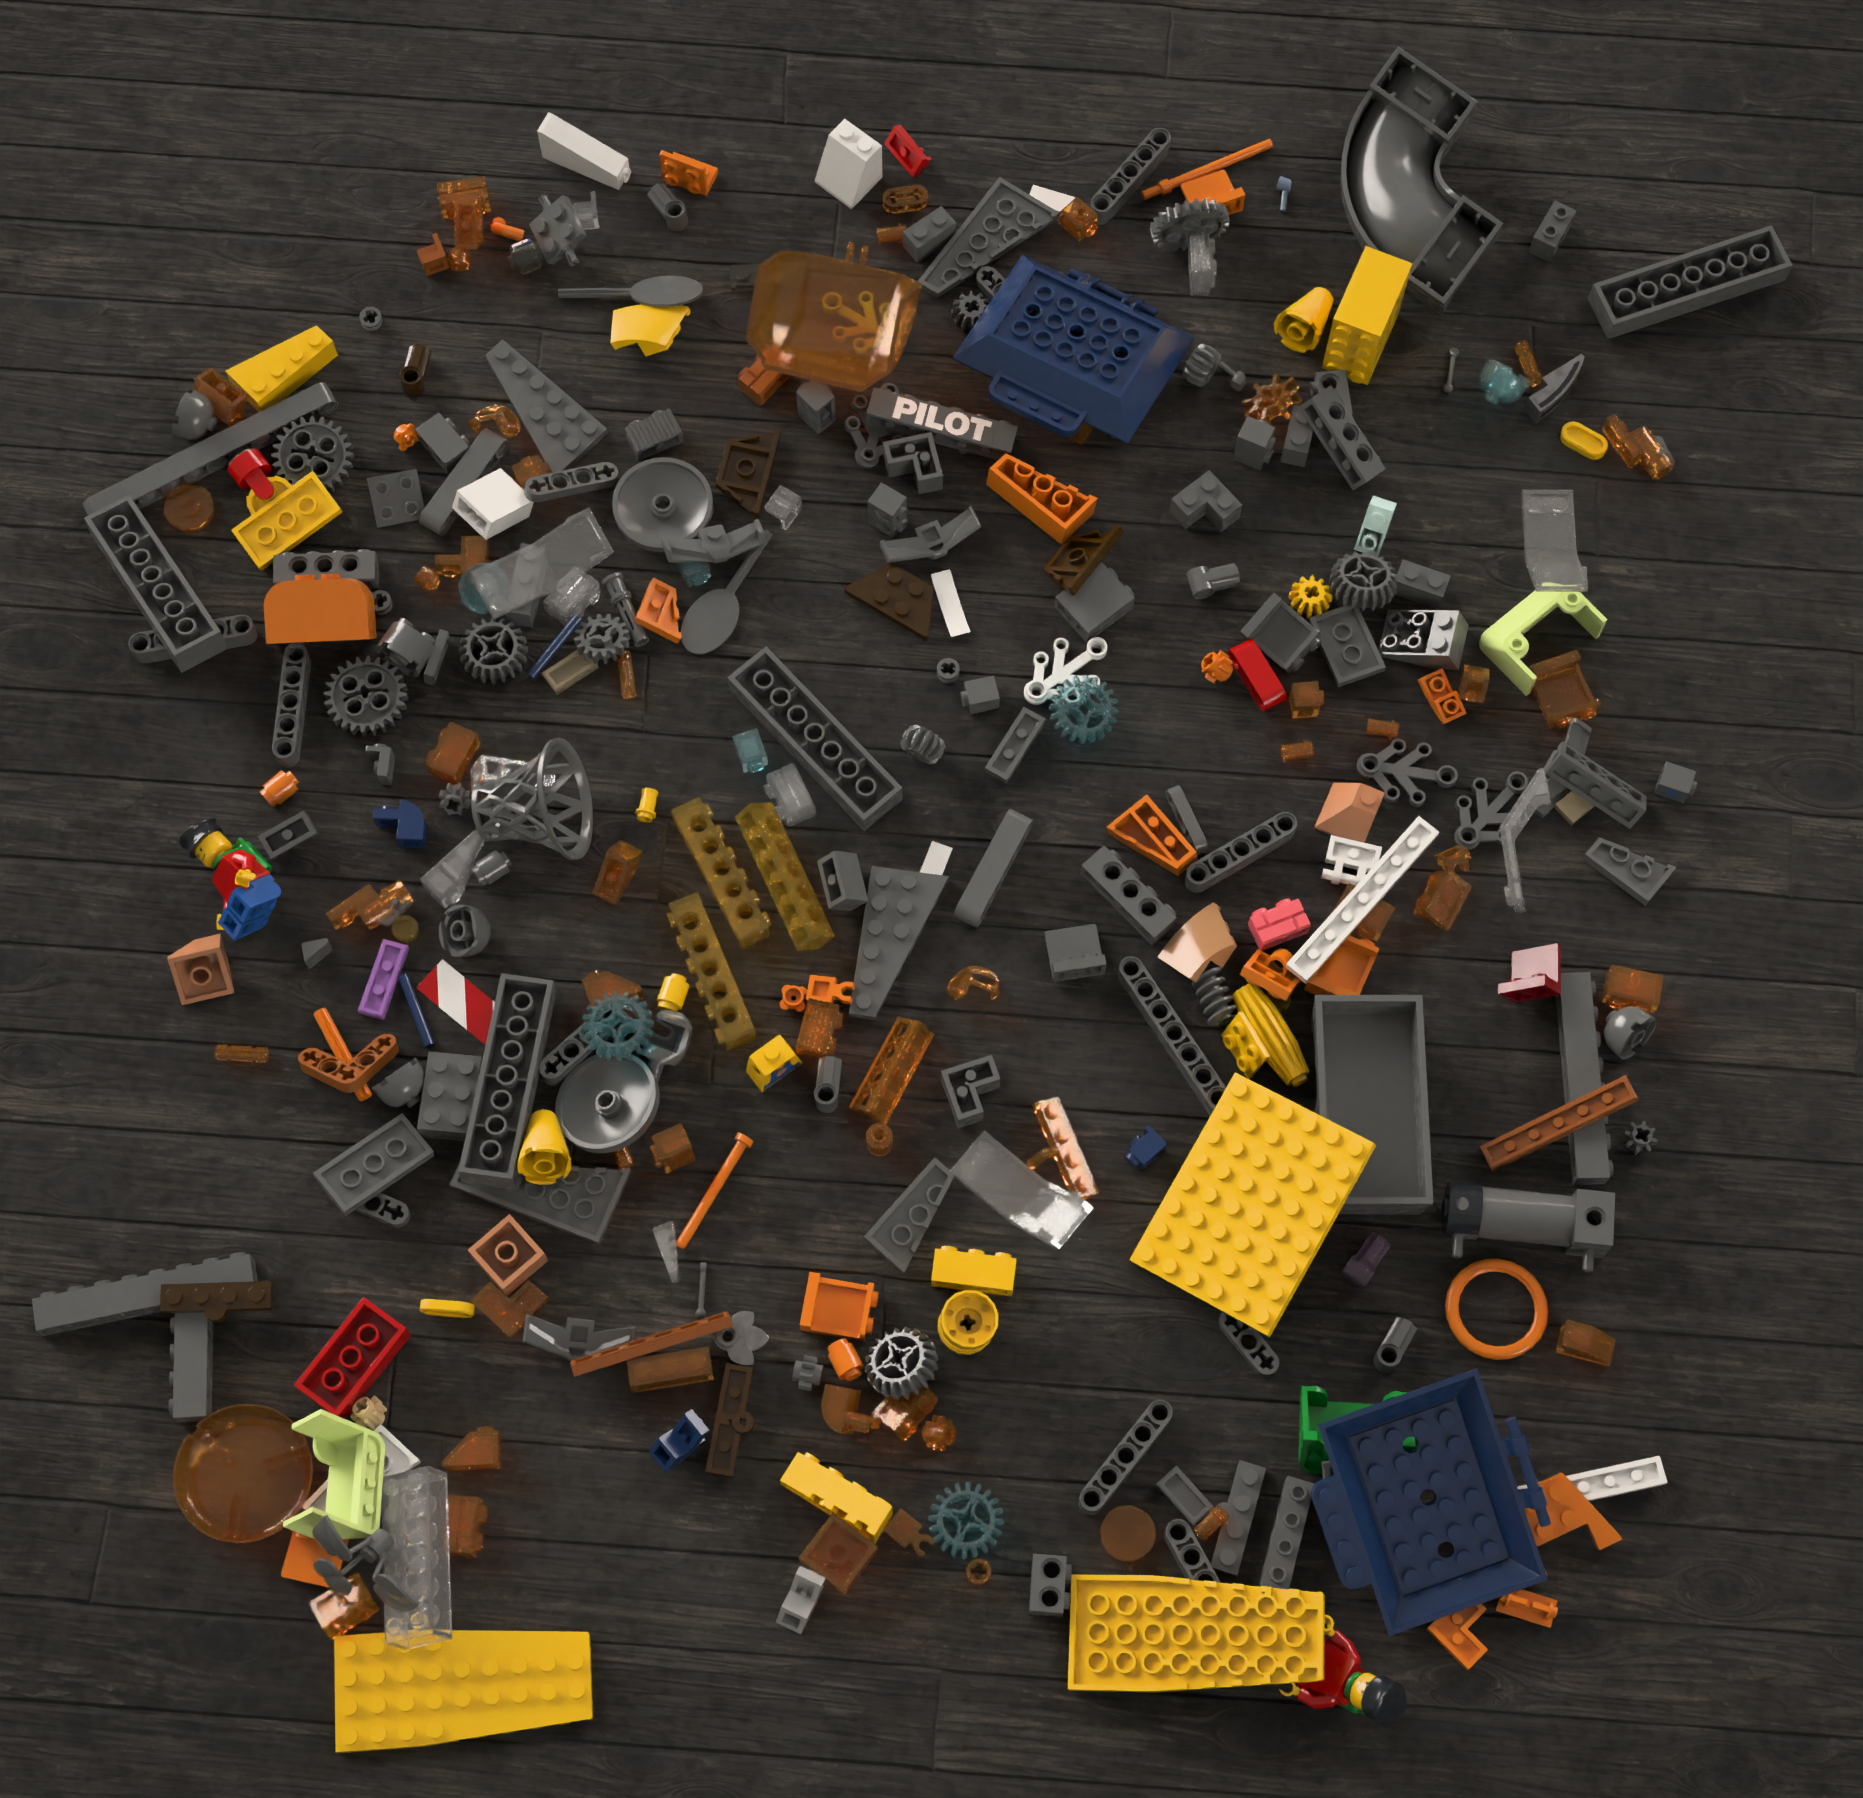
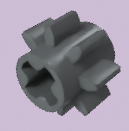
M448 783L446 791L440 790L438 798L441 799L439 808H444L448 815L458 813L461 816L463 808L469 809L471 801L468 799L470 790L465 791L461 783L458 785Z
M1645 1121L1638 1126L1632 1122L1629 1125L1630 1131H1625L1622 1137L1627 1139V1144L1624 1148L1630 1147V1149L1634 1150V1155H1637L1642 1150L1648 1154L1651 1151L1649 1145H1655L1658 1141L1656 1138H1652L1653 1132L1656 1129H1650L1646 1126ZM1636 1136H1637V1137H1641V1136H1642V1137L1644 1138V1141H1643L1642 1139L1637 1140V1139H1636Z
M804 1355L803 1361L796 1360L792 1381L799 1382L798 1389L811 1391L812 1385L820 1386L823 1365L817 1364V1357Z

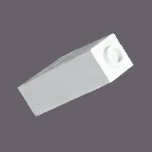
M548 112L537 130L542 158L617 190L621 188L623 182L626 183L629 180L631 169L629 168L627 157Z

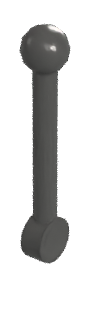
M1454 347L1449 351V356L1451 357L1447 382L1443 386V390L1446 393H1450L1453 390L1451 385L1455 359L1459 355V350Z
M701 1262L699 1304L695 1312L696 1317L699 1319L706 1316V1311L704 1310L706 1262Z

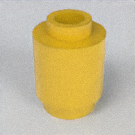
M673 973L671 976L664 978L657 998V1008L659 1010L665 1009L678 1012V1010L682 1009L690 987L684 976Z

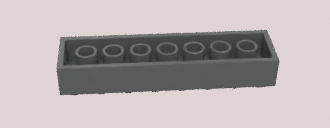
M1771 225L1595 283L1590 291L1588 301L1607 339L1785 281L1792 268V263Z
M130 495L84 518L96 544L181 673L227 649L221 631Z
M767 646L727 677L729 690L863 831L867 830L903 800V788Z
M501 973L458 1171L462 1183L516 1190L519 1176L517 1159L532 1113L540 1074L539 1066L543 1060L556 997L553 980Z

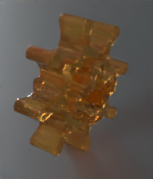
M1275 374L1268 386L1263 385L1260 387L1258 383L1254 384L1253 387L1257 394L1251 399H1243L1241 401L1247 411L1244 414L1245 418L1249 416L1256 420L1261 419L1271 425L1272 419L1276 416L1281 417L1283 415L1285 419H1289L1290 414L1287 411V407L1293 403H1301L1302 398L1297 392L1299 386L1294 377H1290L1283 383L1278 374Z

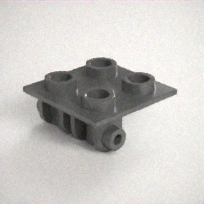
M417 469L367 478L377 528L419 520L425 507Z

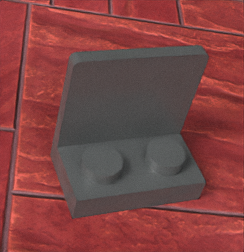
M1095 924L1045 932L1053 982L1105 974L1107 964L1105 954L1102 955Z

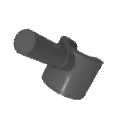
M1223 361L1220 362L1219 367L1232 378L1229 382L1230 386L1236 391H1241L1246 384L1244 373L1240 371L1236 373Z

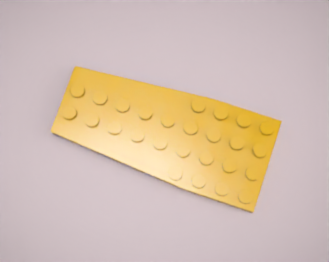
M1071 1575L1068 1690L1166 1692L1323 1681L1325 1595L1322 1592H1309L1298 1589H1278L1267 1586L1227 1584L1206 1580L1196 1581L1154 1575Z
M412 1630L334 1636L336 1753L425 1747L463 1739H475L488 1735L506 1734L519 1730L537 1729L544 1726L562 1725L593 1719L590 1634L588 1632Z

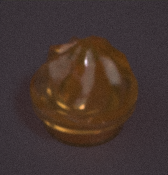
M457 246L449 251L447 261L453 271L461 272L470 268L472 257L467 249Z
M426 564L413 579L418 584V588L426 591L433 590L439 585L438 572L434 567L430 568Z

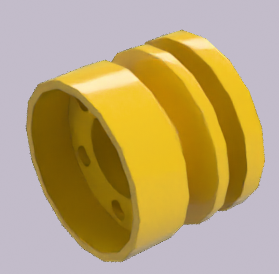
M964 1290L955 1293L946 1301L938 1318V1333L941 1341L949 1350L958 1354L971 1355L980 1352L989 1344L998 1327V1312L995 1304L987 1295L974 1290ZM964 1319H967L969 1324L973 1323L969 1331L966 1330L965 1326H960Z

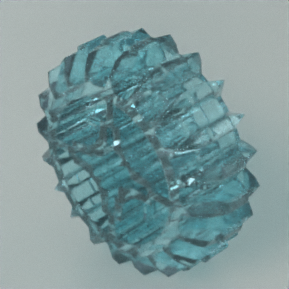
M1077 675L1072 678V683L1066 679L1063 682L1064 687L1058 686L1056 688L1058 694H1053L1051 700L1055 703L1049 706V710L1056 713H1053L1050 719L1059 721L1055 724V729L1064 728L1061 736L1065 737L1067 733L1072 734L1070 737L1071 742H1074L1077 736L1079 737L1080 744L1085 743L1086 737L1090 743L1095 742L1096 736L1101 740L1105 737L1104 732L1110 733L1112 730L1109 724L1117 722V719L1112 715H1117L1119 709L1111 706L1117 704L1118 701L1115 698H1109L1114 692L1112 689L1107 692L1104 690L1107 685L1106 682H1103L1100 686L1097 685V677H1094L1091 682H1089L1088 675L1082 677V682H1080ZM1081 691L1077 702L1064 704L1069 694ZM1090 693L1095 695L1099 699L1101 704L1094 703L1090 697ZM1082 704L1087 706L1086 709H1089L1085 716L1079 710ZM1065 712H1067V715H1072L1076 718L1078 726L1068 719ZM1098 714L1103 715L1100 724L1087 728L1090 717H1097Z
M614 990V997H609L608 993L604 992L603 1001L595 997L596 1007L592 1005L587 1006V1011L590 1014L583 1015V1021L586 1023L581 1025V1029L583 1032H587L583 1035L584 1041L590 1042L588 1045L590 1050L597 1049L596 1054L598 1057H601L606 1052V1059L608 1061L612 1059L613 1055H616L617 1061L621 1062L622 1055L626 1054L627 1058L631 1060V1052L633 1050L637 1054H641L642 1050L639 1045H649L645 1037L653 1036V1031L649 1028L654 1026V1021L649 1019L652 1016L651 1010H645L647 1003L645 1001L639 1003L638 995H634L630 999L629 992L625 991L623 996L620 997L618 990ZM621 1008L632 1011L639 1019L624 1016ZM609 1010H612V1013L608 1018L601 1019V1021L598 1022L604 1013H606ZM617 1016L619 1017V1021L621 1022L620 1029H618V1036L616 1029H614L617 1023ZM635 1030H637V1032L631 1039H629L626 1042H623L624 1037L628 1033L635 1032ZM597 1032L613 1036L614 1043L604 1041L598 1036Z
M966 1482L965 1490L961 1491L959 1483H956L954 1485L956 1493H952L946 1487L944 1489L947 1496L946 1499L941 1495L936 1496V1500L941 1506L931 1505V1510L938 1514L929 1515L928 1520L937 1523L932 1525L929 1530L931 1533L939 1532L934 1537L935 1543L942 1540L945 1541L941 1546L942 1551H946L949 1546H952L951 1556L953 1557L956 1556L959 1549L962 1550V1559L967 1558V1550H971L973 1558H977V1548L980 1547L981 1551L986 1554L988 1552L986 1542L991 1546L996 1545V1540L991 1535L1001 1536L1002 1531L995 1528V1526H1003L1004 1520L995 1517L1003 1514L1002 1508L993 1509L998 1504L997 1498L990 1501L987 1500L991 1495L990 1490L985 1491L981 1495L979 1494L981 1485L977 1484L974 1492L970 1491V1482ZM970 1499L962 1510L948 1509L957 1500ZM977 1503H980L986 1509L990 1524L983 1523V1520L975 1515ZM972 1508L970 1521L974 1520V1523H968L961 1533L962 1520L958 1521V1518H964L966 1514L968 1515L969 1509ZM943 1516L956 1524L958 1529L955 1539L945 1530ZM970 1531L985 1532L981 1538L975 1541L963 1542L966 1534Z

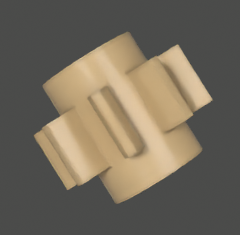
M375 1395L371 1400L368 1397H362L353 1405L352 1411L354 1414L350 1418L356 1424L374 1430L380 1424H383L385 1420L384 1412L387 1411V1408Z

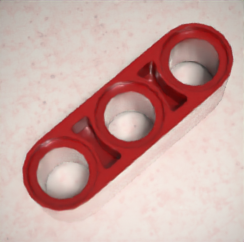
M1249 639L1228 650L1229 659L1233 661L1232 665L1262 711H1266L1287 700L1282 684L1253 639Z

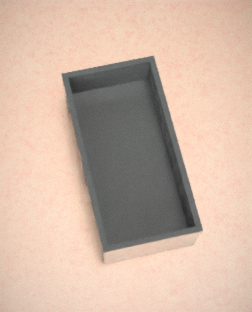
M1315 995L1311 1016L1315 1061V1113L1376 1145L1339 1214L1421 1215L1429 1206L1433 1205L1422 995Z

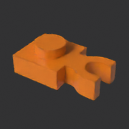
M810 975L806 1001L812 1004L833 1006L834 999H838L844 1004L852 1005L851 996H844L843 993L845 990H854L855 985L853 982L837 984L836 977Z

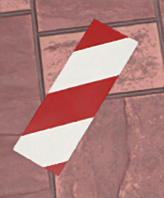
M442 959L416 989L486 1045L495 1002Z

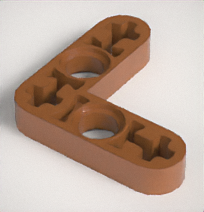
M383 1034L376 1037L349 1063L317 1048L303 1050L298 1056V1061L304 1073L340 1091L352 1093L360 1089L398 1054L399 1048L393 1035ZM366 1061H374V1062H373L372 1064H370V1065H367V1066H363V1065H362V1064H363L364 1062H366ZM329 1068H337L335 1071L330 1073L324 1072Z

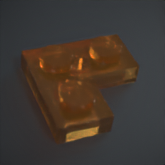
M528 1279L510 1299L493 1283L489 1282L471 1302L504 1334L512 1339L525 1325L526 1313L534 1316L549 1298Z

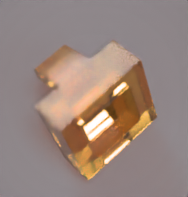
M1457 845L1435 855L1438 865H1441L1447 875L1451 877L1456 876L1454 869L1457 864L1460 865L1462 871L1466 872L1469 870L1468 859L1471 856L1468 848Z

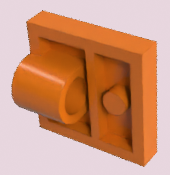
M1258 949L1244 965L1240 973L1248 983L1255 986L1259 985L1266 989L1271 996L1285 1001L1301 981L1285 968L1286 964L1293 957L1286 949H1277L1271 955ZM1274 960L1280 961L1284 968L1278 967Z

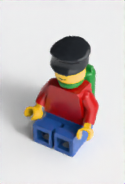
M209 818L185 830L180 836L179 844L182 848L189 851L190 858L198 857L206 867H213L215 873L212 881L224 900L223 913L217 914V930H225L235 941L262 929L266 925L268 917L272 913L277 899L280 897L281 888L270 875L272 866L250 842H245L242 838H238L236 844L231 845L223 835L222 828L216 824L217 819Z
M1325 1615L1327 1629L1325 1628L1324 1635L1327 1634L1329 1637L1328 1640L1324 1638V1680L1289 1683L1292 1685L1290 1692H1284L1281 1689L1279 1691L1284 1696L1295 1695V1699L1314 1709L1330 1708L1337 1704L1355 1714L1361 1713L1369 1719L1375 1720L1376 1724L1380 1726L1394 1724L1401 1717L1406 1706V1693L1403 1685L1398 1681L1393 1682L1386 1676H1375L1368 1672L1365 1673L1360 1666L1361 1658L1353 1642L1338 1629L1334 1630L1333 1619L1329 1615Z

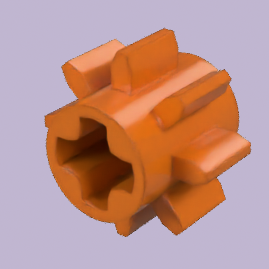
M1221 650L1218 654L1215 652L1207 654L1201 664L1203 669L1201 672L1205 674L1204 678L1212 683H1215L1216 680L1220 682L1227 680L1233 671V666L1231 665L1233 661L1229 659L1230 656Z

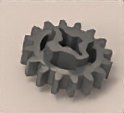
M597 614V619L594 620L589 616L587 617L588 623L581 622L580 629L575 630L576 637L574 641L578 654H584L586 661L593 658L594 664H597L599 659H603L604 664H607L609 658L616 661V655H624V648H629L630 634L626 623H621L620 617L612 620L611 614H607L605 618H602L601 614Z

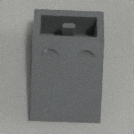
M1388 609L1378 651L1381 657L1430 669L1459 670L1469 625L1460 611Z

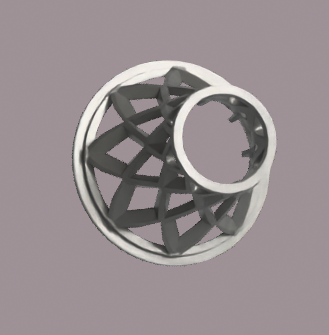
M554 738L549 740L541 753L513 774L475 785L471 799L472 815L476 829L483 840L491 842L512 839L538 843L560 852L569 860L581 859L587 853L593 832L591 792L583 764L573 746L565 739ZM558 751L569 762V764L548 765ZM562 774L551 787H544V775ZM573 774L578 785L580 800L556 793ZM525 793L533 795L526 805L516 802ZM479 794L488 795L478 803ZM555 800L571 807L557 815L548 813L546 805ZM582 811L580 836L560 824ZM479 813L488 815L490 820L482 825ZM531 815L543 819L544 823L542 824L541 822L533 818ZM529 820V821L532 822L534 825H532V826H526V825H524V824H522V823H524L525 821ZM553 827L568 837H556ZM574 845H576V846H575L573 849H571V850H566V849L563 848V846H574Z

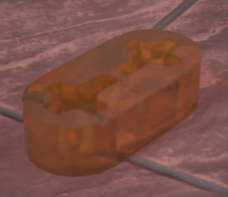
M921 185L887 189L882 198L883 208L889 213L923 209L928 203V192ZM914 195H919L920 200H916ZM890 198H895L896 203L892 204Z

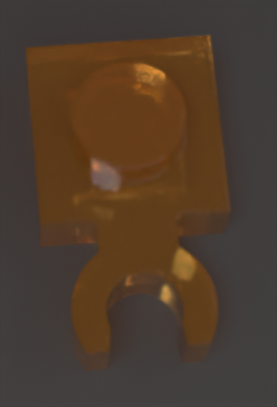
M902 1508L899 1509L883 1529V1532L904 1549L911 1543L914 1546L915 1553L920 1557L925 1556V1553L919 1548L921 1542L925 1541L931 1546L934 1545V1540L929 1535H920L918 1533L922 1525Z

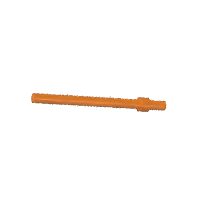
M1267 139L1170 180L1167 178L1157 182V185L1141 191V196L1145 201L1159 194L1163 196L1171 193L1172 189L1181 186L1182 183L1208 175L1273 148L1272 141Z

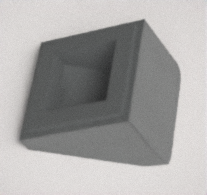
M328 938L301 944L304 962L308 969L314 967L333 951Z

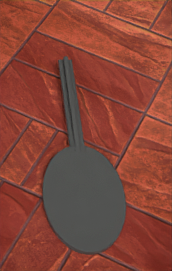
M658 276L642 280L631 288L558 289V298L631 296L635 302L642 305L674 307L697 300L703 293V287L698 281L688 277Z
M764 530L765 544L751 549L726 589H715L705 593L689 608L681 627L682 643L688 652L695 655L711 653L721 647L732 635L739 619L740 610L738 600L734 594L773 534L770 531Z

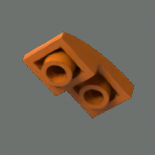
M1443 668L1417 679L1429 704L1442 724L1467 714L1457 691L1452 690Z

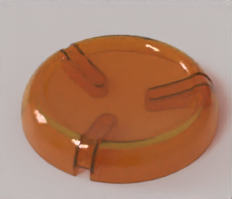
M259 1404L228 1406L213 1412L196 1425L198 1429L193 1435L188 1434L178 1451L173 1471L175 1496L180 1509L188 1521L199 1531L211 1538L236 1544L264 1540L285 1528L283 1527V1521L298 1515L310 1494L313 1482L314 1467L312 1454L308 1447L309 1444L304 1434L292 1430L294 1422L283 1413Z

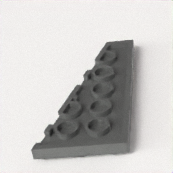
M999 177L918 280V287L938 299L977 273L980 268L989 265L1057 220L1060 213Z

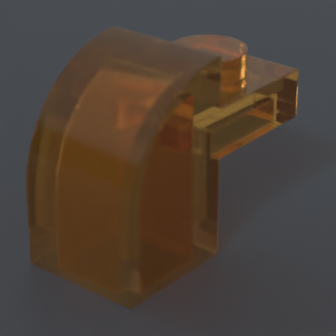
M461 536V555H435V566L438 575L446 577L461 575L463 584L478 580L484 575L489 565L490 546L488 539L486 540L482 536Z
M825 1384L821 1410L825 1422L832 1430L841 1434H853V1430L868 1433L869 1428L879 1429L881 1418L857 1413L861 1390Z

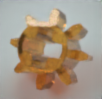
M933 1416L932 1422H925L922 1428V1438L927 1443L926 1447H932L937 1451H945L946 1445L953 1444L956 1438V1429L951 1424V1419H945L944 1416Z

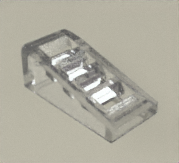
M669 1221L653 1227V1234L671 1282L676 1283L679 1282L676 1233L673 1221Z

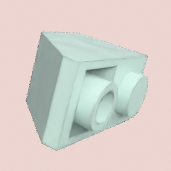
M1376 496L1372 497L1354 550L1362 553L1365 551L1368 555L1375 553L1376 557L1379 556L1397 503Z

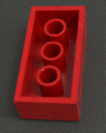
M363 1297L294 1386L325 1411L346 1419L352 1412L355 1402L367 1393L411 1334L406 1327Z

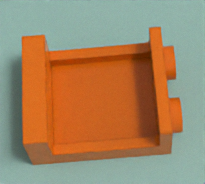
M1350 934L1306 983L1304 990L1314 995H1360L1379 948L1370 940H1359Z
M809 1272L800 1320V1330L865 1341L866 1334H872L874 1318L869 1316L871 1307L876 1308L879 1292L874 1291V1283L869 1282L868 1285L822 1278L820 1273Z

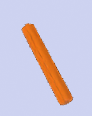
M326 1008L315 1011L314 1017L335 1057L349 1063L353 1057ZM366 1083L355 1091L359 1101H364L372 1096Z

